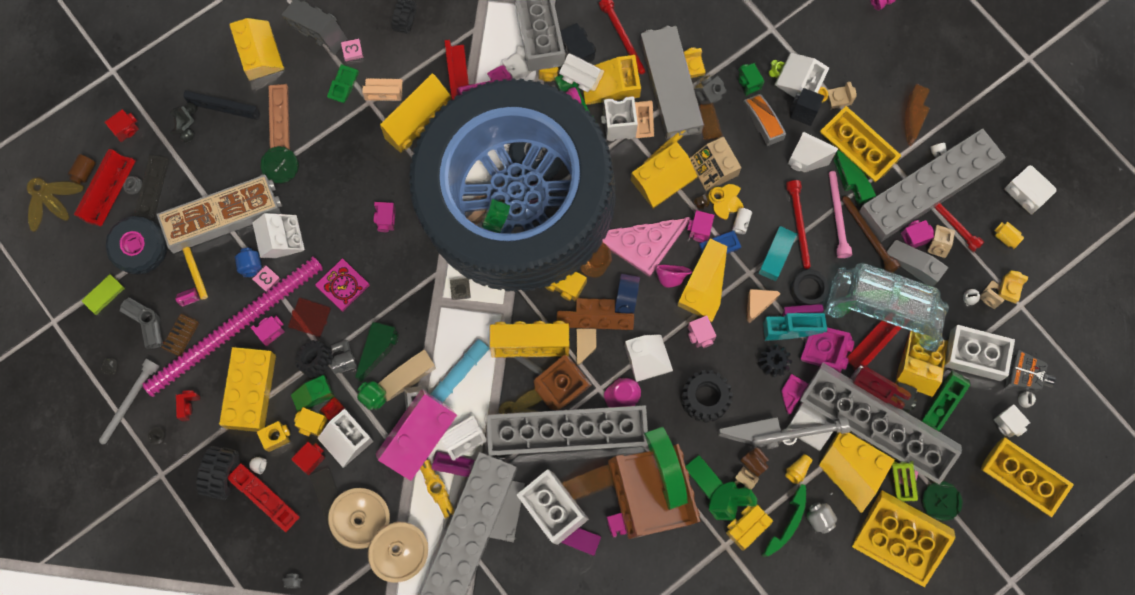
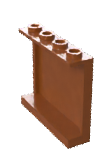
M679 444L674 445L673 448L684 477L688 503L671 510L668 509L663 494L665 488L653 452L648 451L628 456L619 455L608 460L628 539L690 526L700 522V512L696 507L694 491L690 486L689 473L685 468L684 455Z

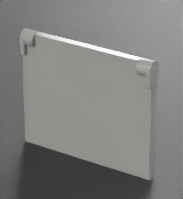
M454 474L449 496L454 510H456L469 477ZM512 482L490 538L514 543L521 507V500L517 494L524 489L525 483ZM449 510L447 512L450 517L444 519L443 530L448 529L453 517Z

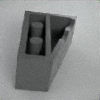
M293 0L281 14L290 27L306 37L311 36L317 39L316 44L320 46L326 45L333 55L342 47L341 42L347 41V37L332 14L323 13L318 7L313 8L305 1Z

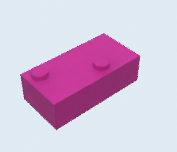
M421 389L377 451L376 457L378 461L412 481L457 414L453 409Z

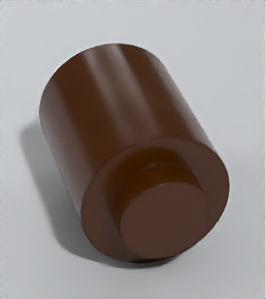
M78 154L68 172L70 180L77 184H81V182L86 183L96 162L84 155Z

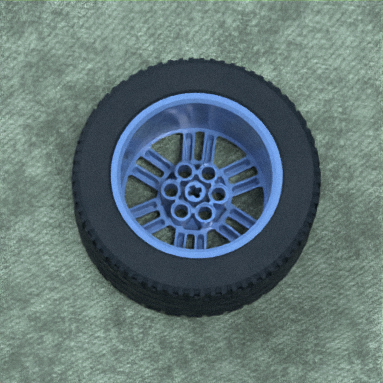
M511 78V80L503 79V81L494 80L493 83L486 82L484 85H477L478 87L476 88L471 87L469 88L470 90L463 91L460 96L456 95L452 101L449 100L446 106L443 105L441 110L435 113V117L429 120V124H426L424 127L425 131L421 132V137L417 140V147L414 148V154L412 155L413 163L410 164L409 172L411 199L417 218L425 233L446 262L469 280L472 279L477 284L482 286L488 285L489 288L500 291L505 289V291L518 292V290L523 292L533 291L535 288L549 287L554 282L557 284L559 281L567 279L566 276H572L576 271H579L582 265L587 264L593 257L592 254L596 253L599 247H601L602 240L606 238L610 229L609 225L612 223L616 202V186L610 150L604 134L594 117L588 110L585 111L586 109L576 99L573 100L572 96L566 94L563 90L558 91L557 87H551L549 84L545 83L543 85L539 81L533 82V80L529 79L525 81L524 79L516 80ZM527 142L531 143L532 146L522 164L512 162L504 148L505 144ZM542 148L548 149L537 169H533L532 166ZM495 150L504 166L503 170H498L489 157L488 152ZM556 157H559L568 168L572 178L561 181H544L543 177ZM478 160L482 162L492 176L491 184H465L469 171ZM521 173L519 177H513L515 174ZM530 181L538 182L534 186L529 185ZM505 182V184L502 187H497L499 184ZM568 192L567 197L549 196V193ZM487 195V199L463 201V196ZM532 198L539 199L535 204L529 203ZM492 199L497 201L503 199L505 204L510 205L508 217L500 233H494L493 231L478 227L466 218L465 212L487 210ZM547 207H560L550 219L544 213ZM516 208L522 209L519 214L513 213V210ZM538 220L541 225L535 228L532 223ZM523 226L525 232L511 234L514 227Z

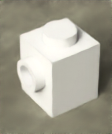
M1015 405L1008 407L994 419L1001 433L1009 438L1014 435L1017 437L1021 436L1027 431L1025 427L1030 423Z

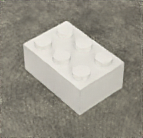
M956 325L950 330L944 367L1002 381L1009 375L1015 339Z
M548 469L517 494L532 517L554 544H560L589 520L556 475Z

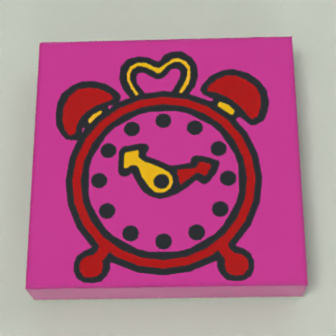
M342 258L315 286L343 312L370 284Z

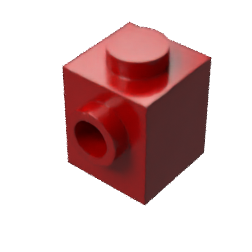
M123 109L105 121V124L120 142L132 137L139 130L135 125L138 122L131 112L127 114Z
M307 442L291 460L306 474L310 475L325 459L322 455L324 450L316 443L311 445Z

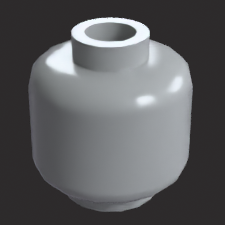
M817 502L809 507L810 511L807 514V519L816 532L825 534L836 527L837 517L828 504Z

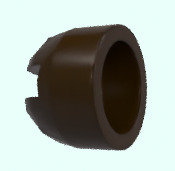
M707 194L693 200L695 206L702 210L704 206L708 207L710 203Z

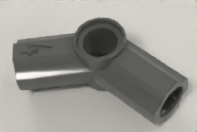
M130 297L124 300L121 304L120 312L141 324L145 348L155 349L162 346L163 340L159 325L160 317L152 309L143 306ZM152 315V320L146 322V318Z

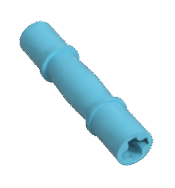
M477 339L470 349L463 354L464 357L451 369L444 380L439 381V384L430 395L443 403L473 366H477V363L487 353L489 347Z

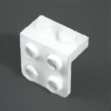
M1028 166L1004 188L1031 215L1056 192V188L1033 166Z

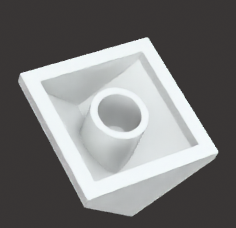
M802 402L787 428L797 430L835 423V421ZM833 431L798 438L820 451Z

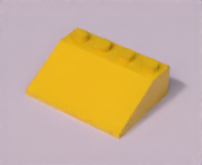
M882 490L871 507L852 547L925 587L953 543L955 532L954 529Z

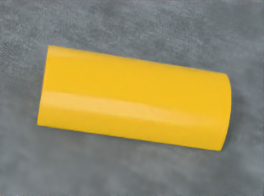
M1005 437L994 446L981 467L982 471L1049 517L1054 515L1074 485Z

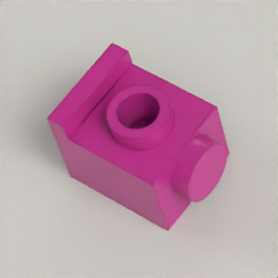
M375 202L374 206L377 212L374 213V223L378 226L377 231L389 232V230H394L396 212L394 203Z
M277 316L263 319L257 328L254 325L250 327L265 346H268L284 333V330L281 328L284 324Z
M622 513L607 517L612 538H616V533L620 532V535L627 534Z

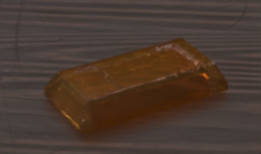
M714 104L698 105L704 124L702 130L704 140L721 137L722 132Z

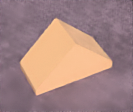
M635 102L638 122L636 138L654 137L653 102Z
M750 290L748 293L747 321L751 323L777 300L780 293L778 291Z

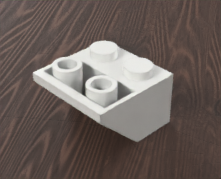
M790 53L775 86L793 97H796L797 93L801 94L803 88L818 93L829 67L815 58Z
M264 213L252 222L260 258H278L304 251L297 215Z
M345 409L327 424L317 438L343 468L374 442Z

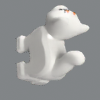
M522 45L517 47L516 54L512 55L508 60L502 61V64L507 71L509 70L512 78L516 80L525 78L533 72L528 70V65L525 61V50Z

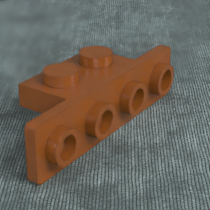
M577 298L576 312L557 311V321L569 324V328L633 330L634 314L615 313V300Z

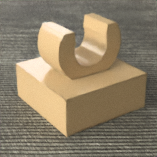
M743 466L735 477L734 483L736 486L738 483H742L745 488L752 490L759 478Z

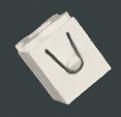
M625 97L620 102L613 99L604 100L601 121L605 125L606 140L614 141L615 139H632L636 137L638 122L634 97ZM617 119L625 121V123L613 124Z

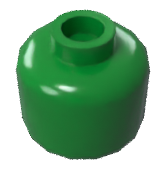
M375 381L364 382L358 388L357 399L368 410H378L387 400L385 398L386 391Z

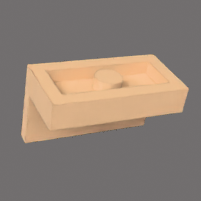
M366 79L365 86H363L364 99L402 101L403 80Z

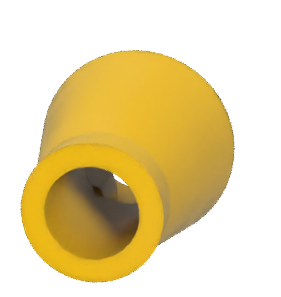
M803 454L787 468V473L785 474L787 479L794 484L803 482L812 459Z

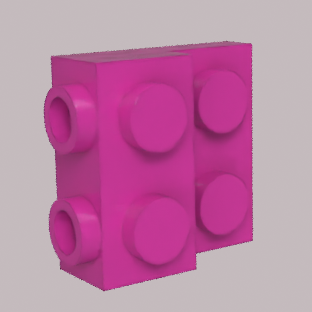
M827 328L825 333L809 336L801 360L802 362L821 366L823 362L841 373L842 369L845 370L848 365L847 353L848 351L852 352L854 347L852 336L848 332Z

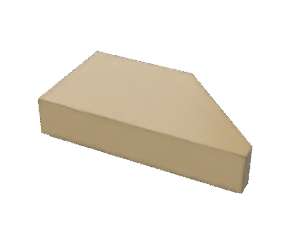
M577 329V365H581L596 350V329Z

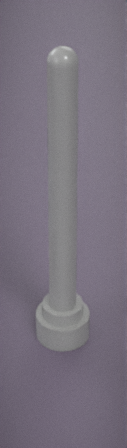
M145 359L142 364V373L100 437V444L107 443L142 388V383L147 380L149 375H152L154 372L156 373L160 366Z
M842 417L831 424L757 436L753 439V442L758 445L832 431L844 434L850 433V426L847 417Z

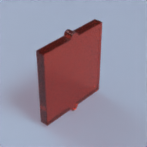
M299 298L295 310L292 311L293 315L288 328L320 338L324 326L328 324L327 318L331 308Z

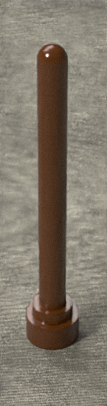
M844 196L842 198L843 203L883 259L886 272L890 274L901 266L898 260L889 256L850 198Z

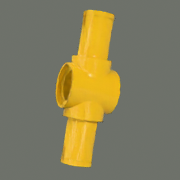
M426 460L424 462L426 468L422 465L420 470L426 480L424 483L427 491L434 502L440 507L444 518H449L450 515L447 511L449 510L450 514L453 515L455 510L448 498L447 488L439 475H436L435 471L432 470L430 460ZM435 485H441L442 490L439 493H432V488Z

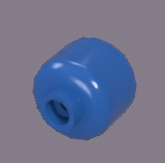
M243 248L235 256L237 272L243 275V277L256 276L262 269L260 254L252 250V248Z

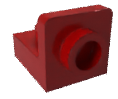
M188 390L176 395L177 419L180 421H190L189 415H192V405L189 401L200 400V396L197 393Z

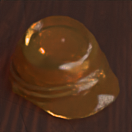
M602 243L598 251L592 254L593 257L586 265L581 266V270L585 275L594 278L600 277L612 262L610 248L605 243Z

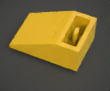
M635 55L616 57L594 65L602 69L604 74L595 91L589 90V92L583 90L586 105L603 103L605 99L618 101L624 100L625 97L640 98L641 85Z
M911 328L898 368L895 384L900 382L917 388L918 392L933 397L942 383L948 341Z

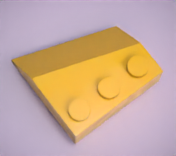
M838 432L819 466L834 484H837L844 492V495L852 501L857 510L862 513L877 493L895 460L851 433L841 434V432Z

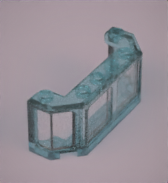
M865 263L856 264V268L853 269L838 268L832 280L824 314L839 318L843 317L848 309L854 310L858 313L923 334L920 338V345L926 350L936 352L943 342L942 332L949 306L941 300L940 292L937 288Z

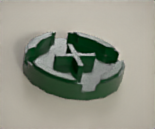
M277 146L270 148L263 155L260 167L262 174H266L268 180L272 179L273 183L284 184L295 178L299 163L296 155L286 147Z
M942 481L940 485L935 482L927 486L921 498L922 508L925 513L940 522L955 518L962 509L963 501L960 492L957 491L954 485Z

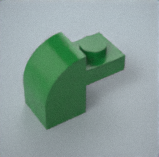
M734 482L723 484L714 492L709 511L716 520H735L738 506H756L758 499L751 489H738Z

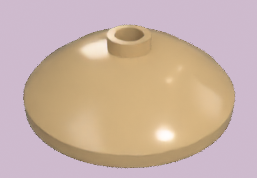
M364 488L350 489L340 494L331 505L328 515L329 528L335 539L344 546L353 549L368 548L374 535L381 528L388 525L390 521V514L385 501L377 493ZM359 518L362 523L356 524L354 520Z
M394 522L384 526L374 535L368 548V561L374 573L381 579L393 583L404 582L413 578L424 567L428 557V543L425 535L419 528L407 522ZM397 545V550L392 551L393 546Z

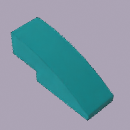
M779 226L758 274L774 281L778 279L797 233Z
M787 313L785 317H766L763 322L765 341L784 340L827 332L825 313Z

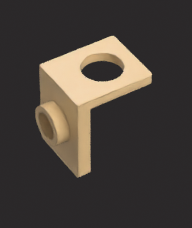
M992 280L980 295V299L986 305L995 309L1003 303L1004 299L991 290L992 288L1000 290V285Z

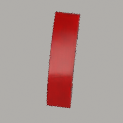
M240 464L228 476V480L263 510L283 531L287 532L300 518L243 464Z

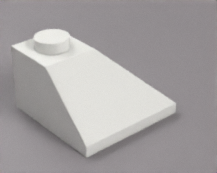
M803 132L788 165L792 169L802 172L828 166L838 148Z
M644 335L625 341L624 347L636 382L673 371L661 335Z

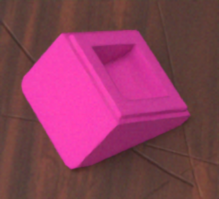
M195 287L183 291L176 296V302L182 307L200 300Z

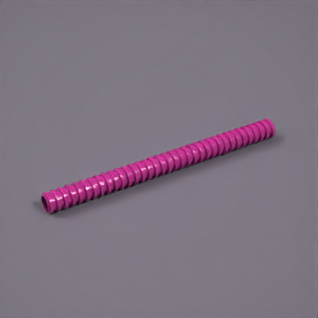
M311 257V260H307L305 265H301V268H296V272L292 271V275H287V278H283L281 283L278 282L276 287L272 286L273 289H268L266 294L263 293V296L261 298L259 296L257 301H252L253 304H248L247 308L244 307L243 311H239L237 316L233 315V319L229 318V322H224L222 327H218V330H213L214 333H209L208 337H204L202 342L198 341V345L194 344V348H189L188 352H184L182 357L178 356V360L174 359L172 364L169 363L167 368H163V371H158L157 375L154 374L153 378H149L147 383L143 382L145 391L154 397L156 392L159 393L160 389H165V386H169L171 381L174 382L176 377H181L180 374H185V371H189L191 366L194 367L196 362L200 363V359H205V356H209L211 351L214 352L216 347L220 348V344H225L226 340L229 341L230 337H234L236 332L240 333V329L244 330V326H249L250 322H254L256 317L260 318V314L264 315V311H269V308L271 306L273 308L275 303L278 304L280 299L284 300V296L288 297L289 293H293L295 288L298 289L299 285H304L303 282H308L309 278L312 279L314 274L317 275L319 270H323L321 264L315 257Z

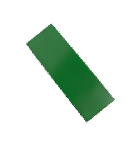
M840 150L836 151L833 160L844 191H853L858 206L864 205L875 198L876 194L872 185L862 170Z

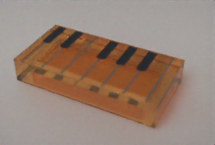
M180 314L161 348L181 356L199 322Z

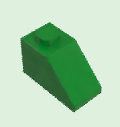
M323 375L303 384L291 394L297 412H301L302 408L309 409L334 398V394L328 380Z

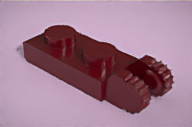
M863 365L853 380L855 385L899 409H903L905 403L898 397L893 396L894 393L905 400L911 398L909 391L903 387H898L897 384Z

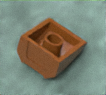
M563 355L534 380L535 391L549 409L556 411L562 409L592 386L568 355Z

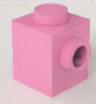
M708 316L689 322L688 329L690 333H688L691 343H695L697 348L700 346L703 348L711 346L716 338V334Z

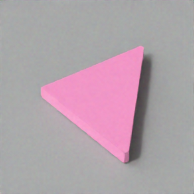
M686 217L679 220L612 229L608 231L606 238L602 240V245L650 277L686 228L691 218Z

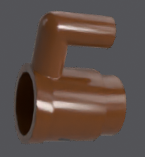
M757 447L740 460L756 477L769 468L766 464L769 459Z

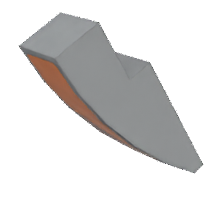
M758 94L745 99L743 102L758 133L761 132L766 145L769 146L784 140L786 132L764 97Z

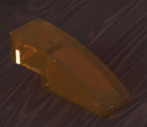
M918 84L915 85L911 92L905 115L906 137L910 146L917 139L930 110L929 107L924 106L930 89Z

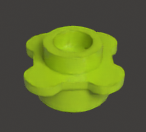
M777 60L771 61L772 67L769 75L778 78L785 63L777 62Z

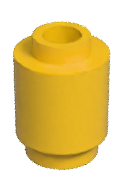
M1002 222L994 230L997 232L995 237L1013 249L1024 239L1021 235L1022 233L1009 222L1006 224Z

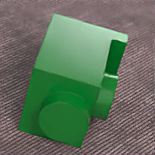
M755 63L745 64L738 69L740 72L739 82L742 87L746 88L745 96L762 89L764 79Z
M492 199L484 215L482 228L500 233L508 217L510 205Z

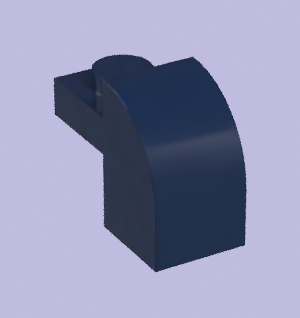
M621 274L615 313L634 314L640 277Z

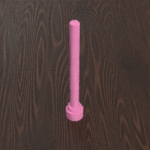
M835 171L829 172L839 239L836 252L838 258H848L853 255L852 248L846 240L837 175Z

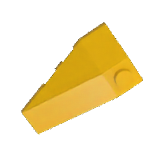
M709 239L678 302V307L700 317L708 316L709 321H713L721 303L727 246Z

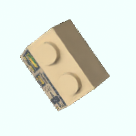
M724 136L705 145L689 158L705 191L739 176L741 166Z

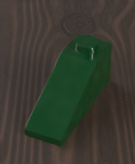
M372 322L355 376L358 381L362 382L392 350L393 345L397 344L399 334H397L395 327Z

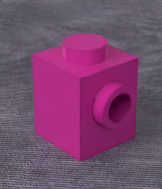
M696 210L694 219H690L687 230L691 231L689 237L697 242L707 241L710 236L714 215Z
M917 220L910 223L909 227L905 228L901 233L905 243L913 248L927 244L934 238V230L931 225H928L926 220L922 222Z

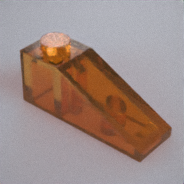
M609 464L562 483L574 500L615 486Z

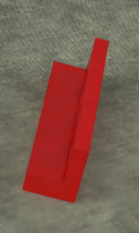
M445 40L451 97L453 100L458 95L457 88L469 85L464 45L451 46L450 40Z
M108 149L74 215L88 224L101 227L136 161Z
M895 306L847 357L848 365L854 370L859 366H867L914 314L911 311L905 314Z

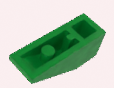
M952 370L939 389L922 422L939 432L970 387V380Z

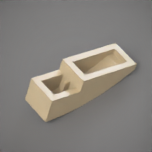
M424 349L378 384L386 391L385 398L388 402L404 392V388H409L418 383L422 377L434 371L436 367Z

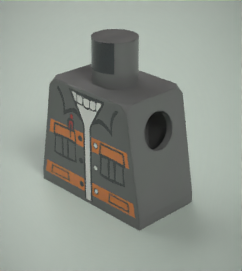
M1018 350L1012 354L1009 375L1004 388L1037 393L1042 390L1043 385L1052 388L1056 377L1046 374L1047 363Z

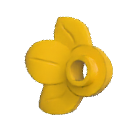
M727 184L723 188L714 187L710 190L708 197L710 202L714 204V212L717 216L727 220L729 212H738L739 208H744L742 202L737 197L741 189L734 184ZM718 194L721 198L716 199L714 195Z

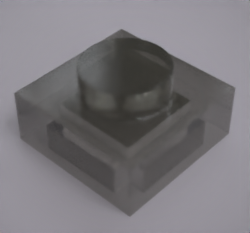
M468 278L450 280L452 300L471 298L470 281Z

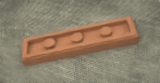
M287 84L269 85L270 148L280 146L290 150Z

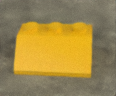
M246 18L229 24L244 72L249 81L284 70L269 21Z
M675 142L633 171L631 182L650 206L655 208L698 176L689 156L678 142Z

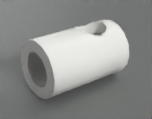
M739 208L732 230L738 234H746L752 211L746 208Z

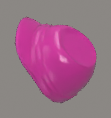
M657 265L656 267L659 282L667 288L680 285L686 275L693 273L692 270L683 266Z
M618 378L604 392V400L609 408L635 406L641 397L640 386L630 378Z

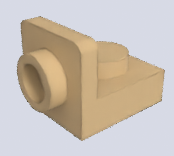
M847 82L844 87L827 90L830 109L850 106L857 96L856 89L852 87L851 82Z
M936 225L934 238L928 248V253L946 258L953 245L955 231Z

